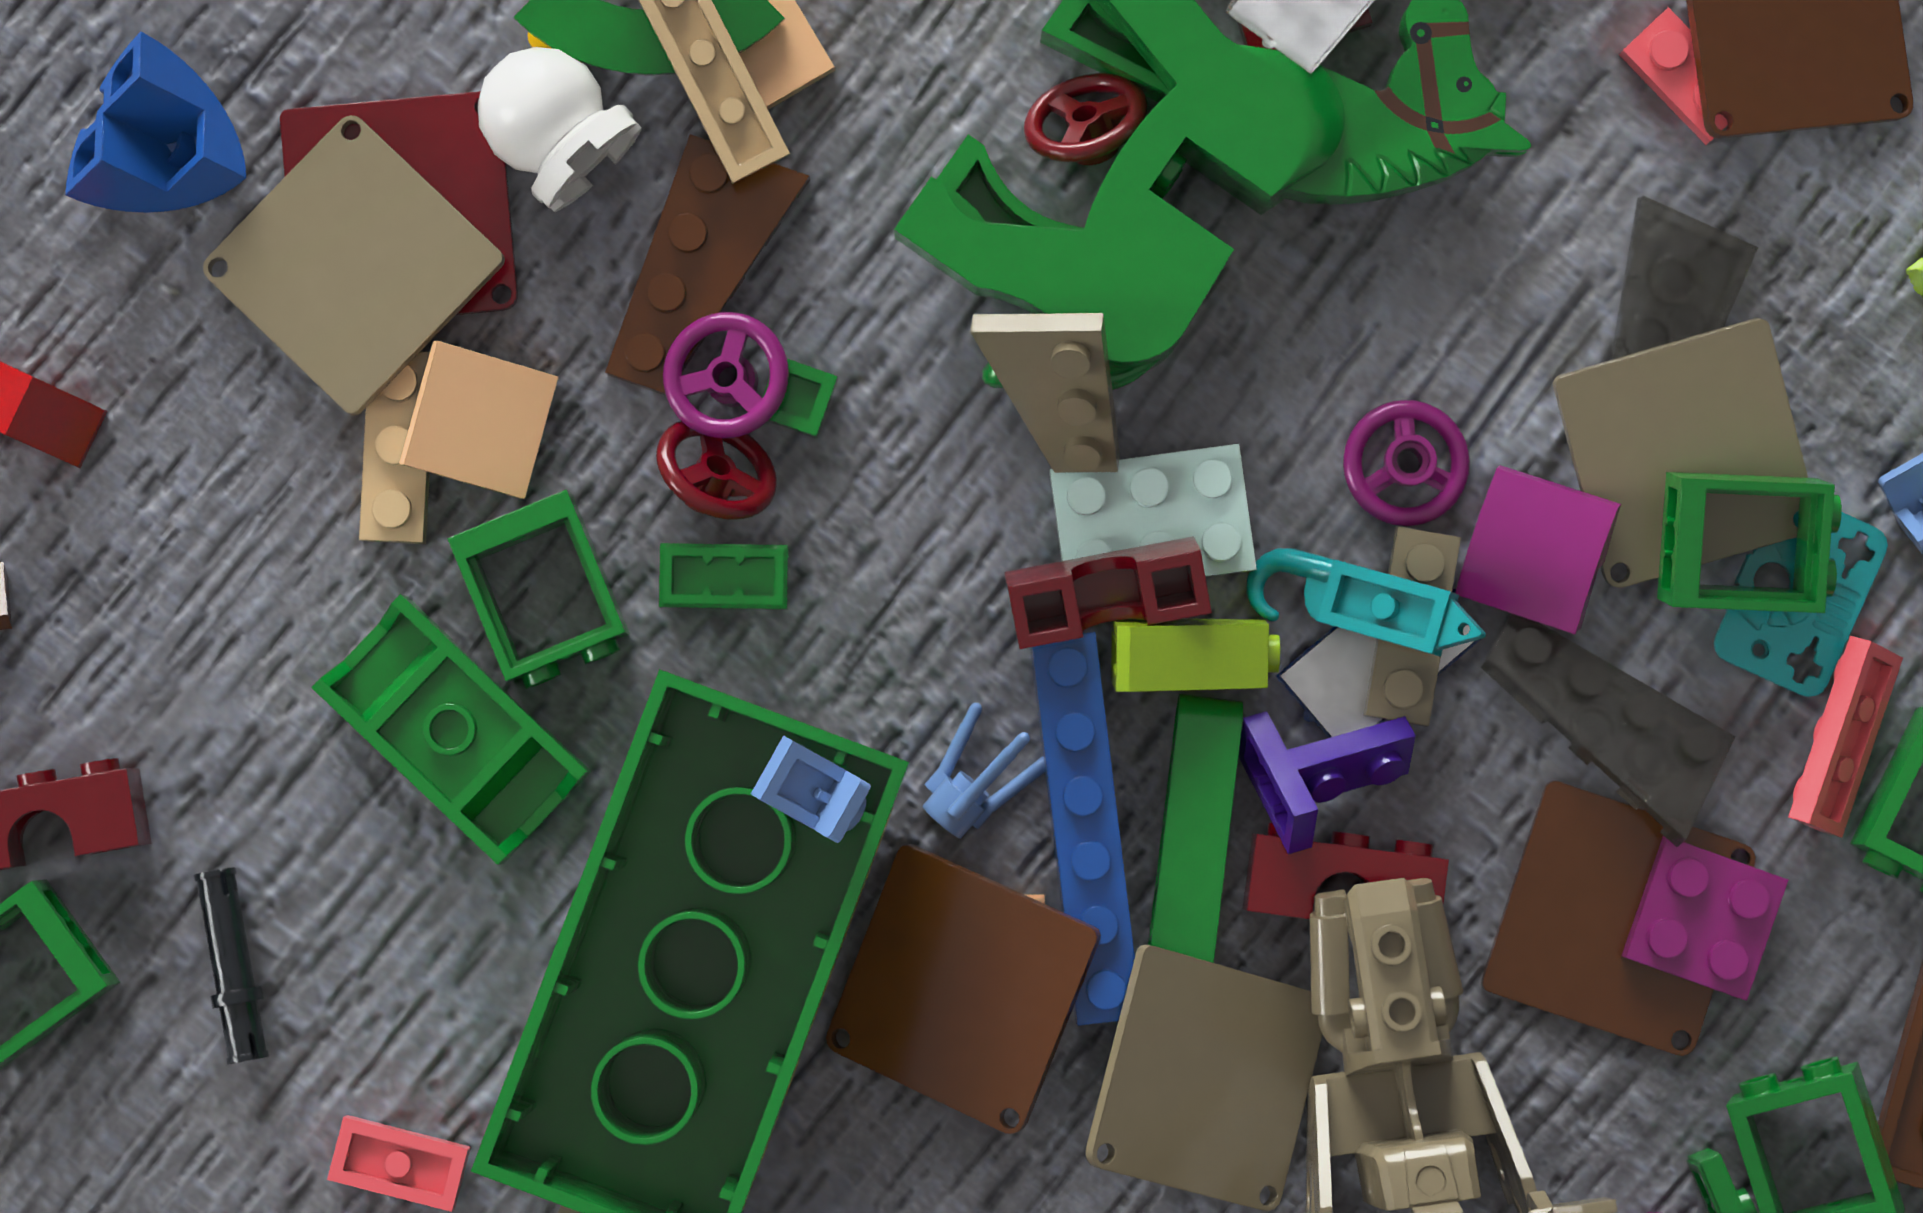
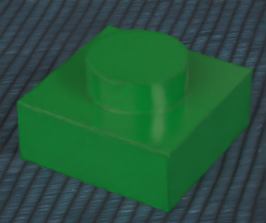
M787 359L789 378L786 394L780 407L769 422L817 438L836 387L838 376ZM768 380L766 389H765V391H764L763 397H764V395H765V393H766V390H767V388H768L769 380Z

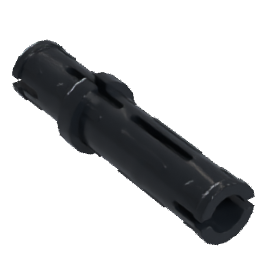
M235 867L194 875V879L197 881L216 988V995L210 996L212 1009L219 1008L228 1056L226 1058L227 1065L269 1057L268 1050L266 1051L258 1000L264 999L262 986L255 987L235 877V874H237Z

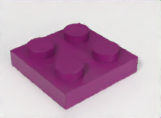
M1663 836L1621 957L1747 1001L1789 880L1671 837Z

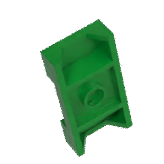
M402 594L391 603L378 625L341 663L323 675L311 687L497 865L504 864L591 772L549 730L542 727L453 642V639L411 599Z

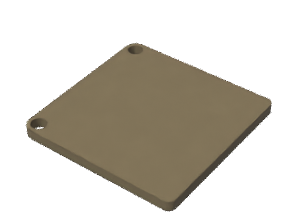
M350 115L342 118L204 261L203 271L207 279L345 412L356 416L388 386L501 269L505 263V257L498 248L362 119ZM349 125H360L361 132L356 139H345L344 132ZM221 260L226 261L228 265L227 272L221 277H214L212 275L213 265Z
M1754 318L1565 373L1557 376L1553 381V388L1580 491L1621 504L1606 559L1600 567L1605 581L1611 586L1624 588L1659 577L1666 472L1808 478L1770 325L1766 320ZM1706 493L1701 565L1797 537V527L1793 523V517L1799 511L1800 497ZM1617 563H1624L1627 568L1626 576L1620 581H1614L1610 574L1612 567Z
M1146 944L1141 945L1136 951L1086 1146L1085 1155L1089 1164L1103 1170L1262 1211L1274 1210L1282 1198L1323 1035L1318 1024V1016L1311 1013V991ZM1106 1144L1108 1155L1104 1161L1100 1162L1097 1158V1151L1101 1145ZM1267 1186L1270 1191V1196L1268 1200L1262 1204L1260 1201V1193L1261 1190Z

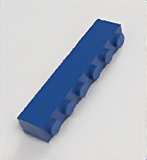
M1096 632L1083 633V638L1030 647L1061 909L1063 913L1096 927L1101 933L1100 942L1073 1007L1075 1022L1078 1026L1119 1021L1135 959Z

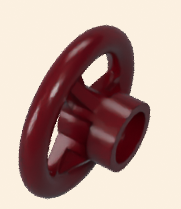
M1093 73L1074 77L1052 87L1034 102L1024 122L1025 139L1034 152L1047 159L1059 162H1076L1081 165H1097L1112 158L1145 119L1147 99L1137 83L1115 74ZM1093 92H1110L1120 95L1099 103L1094 101L1079 102L1073 99L1074 97ZM1051 112L1063 117L1066 121L1068 129L1061 142L1049 139L1043 132L1044 121Z
M682 421L674 423L662 434L656 451L657 465L661 476L670 490L694 511L715 518L739 520L761 513L772 502L777 488V477L773 463L763 447L749 434L734 438H714L692 430ZM700 436L703 452L696 464L679 469L676 461L678 445L687 438ZM723 442L736 448L749 460L755 469L757 479L736 468L733 460L725 454ZM737 496H746V497H748V498L743 499V500H736V501H731V500H729L730 497H737Z

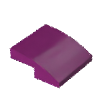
M1498 466L1481 508L1455 593L1461 597L1576 634L1582 628L1598 569L1605 562L1621 504L1508 467Z

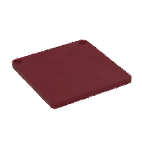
M481 91L284 110L280 115V129L285 176L342 118L350 115L359 117L498 248L505 257V263L501 269L456 315L505 311L511 309L516 304L518 288L507 165L503 160L494 155L479 128L476 106ZM349 125L344 132L345 139H356L361 132L360 125ZM507 286L510 288L511 298L507 303L498 304L494 301L493 292L497 287Z

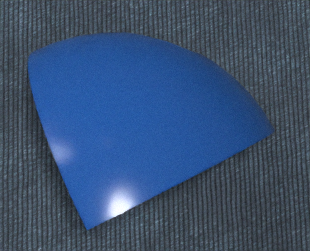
M140 31L121 53L100 86V92L104 94L103 105L96 114V120L87 129H81L78 134L68 169L65 195L101 208L143 213L179 210L217 198L246 179L244 155L234 126L217 97L198 74L169 48Z

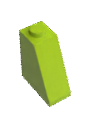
M1183 618L1147 625V622L1143 619H1122L1112 621L1111 683L1116 692L1268 688V673H1279L1280 636L1269 634V623L1264 619Z

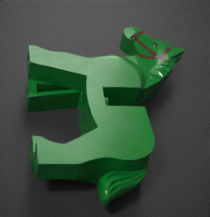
M1063 0L1042 29L1040 43L1100 73H1111L1134 81L1141 87L1145 96L1159 102L1133 132L1113 162L1095 197L1085 227L1054 221L1023 204L1011 193L997 174L985 146L968 134L938 178L930 177L894 228V236L896 240L975 295L1005 301L1032 314L1103 313L1112 390H1115L1137 380L1148 370L1162 363L1174 351L1234 251L1231 246L1163 200L1181 175L1185 163L1262 215L1284 199L1307 204L1345 205L1377 201L1418 191L1439 184L1468 170L1485 156L1520 157L1531 148V143L1527 138L1505 123L1506 93L1496 91L1491 81L1478 70L1475 64L1470 40L1468 13L1460 0H1412L1399 24V38L1405 52L1400 56L1392 69L1385 90L1380 91L1373 90L1317 63L1309 71L1280 50L1236 44L1218 30L1195 0ZM987 362L982 370L984 383L992 388H1003L989 362Z

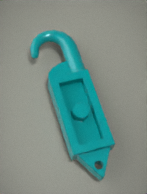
M1276 548L1263 554L1256 561L1257 570L1250 571L1247 577L1246 594L1250 606L1260 617L1271 622L1277 621L1280 614L1269 606L1265 600V583L1274 573L1285 572L1306 578L1304 589L1305 606L1312 618L1327 625L1441 657L1443 649L1486 637V633L1457 602L1459 594L1294 548ZM1466 625H1469L1470 631L1467 635H1464L1463 629Z

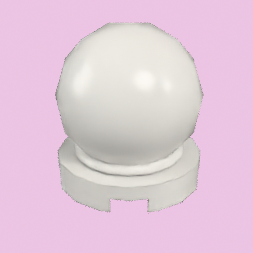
M532 47L508 54L484 78L478 100L479 128L494 155L515 170L538 173L531 187L532 195L554 212L570 205L592 188V183L585 176L606 156L616 165L641 132V126L633 119V114L624 105H616L608 110H603L601 87L588 67L559 49Z

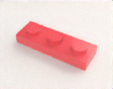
M1853 636L1849 637L1844 654L1838 660L1834 670V684L1824 713L1816 723L1813 734L1814 742L1803 775L1798 779L1794 787L1793 804L1788 816L1789 818L1820 832L1840 838L1843 837L1903 657L1872 641Z

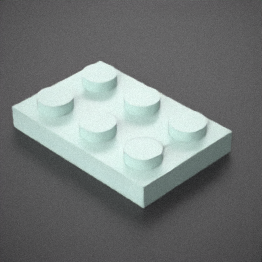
M1239 444L1119 460L1118 472L1054 473L1053 469L1049 470L1062 561L1194 536L1201 550L1205 577L1257 570Z

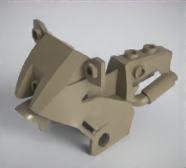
M1398 878L1353 885L1347 895L1344 889L1316 894L1315 911L1310 914L1311 1013L1318 1016V1024L1325 1039L1343 1053L1344 1072L1311 1077L1307 1094L1305 1213H1333L1330 1157L1355 1154L1363 1201L1367 1204L1386 1211L1411 1208V1213H1464L1458 1201L1481 1197L1474 1144L1471 1138L1472 1136L1479 1135L1486 1136L1505 1199L1509 1205L1514 1204L1518 1213L1618 1212L1616 1199L1603 1197L1552 1204L1545 1190L1537 1191L1532 1173L1487 1060L1481 1052L1453 1056L1449 1032L1457 1021L1459 995L1463 993V987L1442 898L1439 895H1435L1432 880L1428 878L1412 880ZM1348 932L1353 945L1359 998L1350 999Z

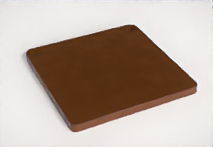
M1686 0L1704 126L1707 133L1714 138L1722 139L1891 122L1907 117L1913 110V95L1899 0ZM1893 96L1899 98L1902 102L1901 113H1897L1891 108L1890 100ZM1716 114H1721L1727 119L1728 127L1726 131L1718 129L1715 125Z
M1559 781L1548 782L1544 787L1481 979V986L1487 992L1675 1055H1688L1697 1044L1714 990L1621 957L1663 836L1671 837L1731 859L1733 851L1742 849L1748 857L1746 865L1752 867L1755 865V853L1748 845ZM1682 1030L1687 1033L1689 1042L1684 1049L1677 1050L1673 1047L1671 1039L1675 1032Z
M913 844L903 845L896 854L826 1036L827 1044L835 1053L1003 1133H1017L1024 1129L1029 1121L1100 942L1101 933L1099 929L925 849ZM839 1029H845L849 1033L850 1042L847 1047H842L837 1042L836 1034ZM1008 1108L1014 1109L1019 1115V1123L1016 1127H1011L1005 1122L1004 1114Z

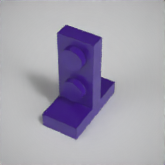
M1265 711L1243 718L1238 757L1287 853L1291 854L1312 848L1318 814L1315 802H1327L1344 792L1372 784L1377 786L1386 785L1395 781L1400 776L1408 774L1416 735L1404 716L1287 750L1268 712Z

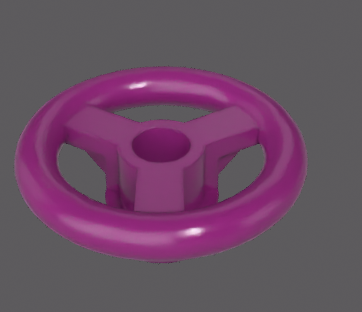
M735 312L710 314L688 325L672 343L663 369L665 394L676 416L692 430L714 438L739 437L763 426L780 407L786 394L789 378L787 357L777 336L759 320ZM728 331L721 356L712 360L706 370L682 376L685 359L696 343L710 334ZM748 337L753 339L762 348L769 363L770 379L763 398L756 392L759 382L757 371L743 357ZM729 367L736 368V381L728 387H721L719 384L721 372ZM707 391L720 404L729 407L742 406L748 413L733 419L712 418L698 411L687 397Z
M1398 400L1374 408L1355 425L1346 442L1343 469L1345 480L1352 496L1367 513L1378 520L1392 525L1416 526L1439 518L1458 501L1468 480L1470 458L1467 443L1462 432L1447 414L1424 402ZM1414 420L1430 425L1442 436L1450 453V473L1436 467V451L1426 438L1415 434ZM1393 421L1395 440L1386 449L1384 466L1365 478L1362 468L1364 448L1369 438L1377 429ZM1410 451L1416 455L1419 464L1415 473H1405L1399 468L1397 458L1400 452ZM1394 482L1407 487L1425 483L1440 491L1432 500L1415 507L1391 505L1376 495Z

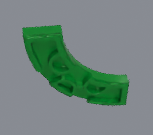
M530 0L513 17L515 21L552 49H559L581 63L630 75L655 76L676 74L643 9L626 8L602 0ZM712 0L738 53L745 51L766 37L785 20L768 0Z

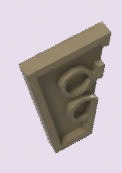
M973 314L970 331L1054 473L1118 472L1120 452L1104 314Z

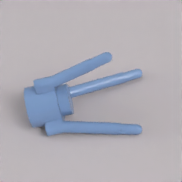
M973 703L969 707L939 768L924 784L933 793L923 804L924 810L943 828L960 839L971 826L979 829L994 811L1045 773L1044 757L1042 756L989 797V794L986 792V789L1029 743L1030 737L1028 733L1021 732L976 780H973L962 771L954 779L950 777L982 712V706L979 703Z

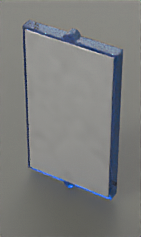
M1466 625L1464 627V635H1467L1469 633V625ZM1333 626L1275 675L1304 710L1302 715L1304 721L1314 722L1327 738L1386 721L1385 719L1363 716L1376 638ZM1481 639L1443 649L1438 676Z

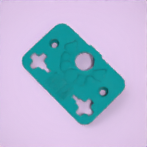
M1799 511L1793 517V523L1796 527H1798ZM1842 512L1838 532L1831 533L1829 558L1834 559L1836 563L1837 581L1833 596L1826 597L1825 613L1727 609L1713 643L1718 657L1725 662L1798 695L1811 697L1822 693L1830 681L1887 552L1888 543L1884 533L1878 528ZM1857 532L1863 533L1867 536L1865 547L1873 552L1872 558L1869 562L1864 560L1857 561L1854 567L1849 569L1844 579L1842 578V573L1846 566L1844 564L1846 553L1838 548L1841 538L1851 540L1856 536ZM1797 537L1754 549L1752 554H1747L1734 583L1738 584V586L1755 587L1754 577L1759 567L1766 563H1775L1786 570L1790 582L1788 588H1793ZM1817 637L1818 640L1813 649L1816 652L1813 662L1822 667L1818 677L1806 676L1802 684L1797 683L1792 679L1794 668L1786 664L1787 657L1790 653L1801 655L1806 647H1810L1813 638ZM1761 644L1763 646L1764 653L1761 656H1756L1753 653L1754 645Z

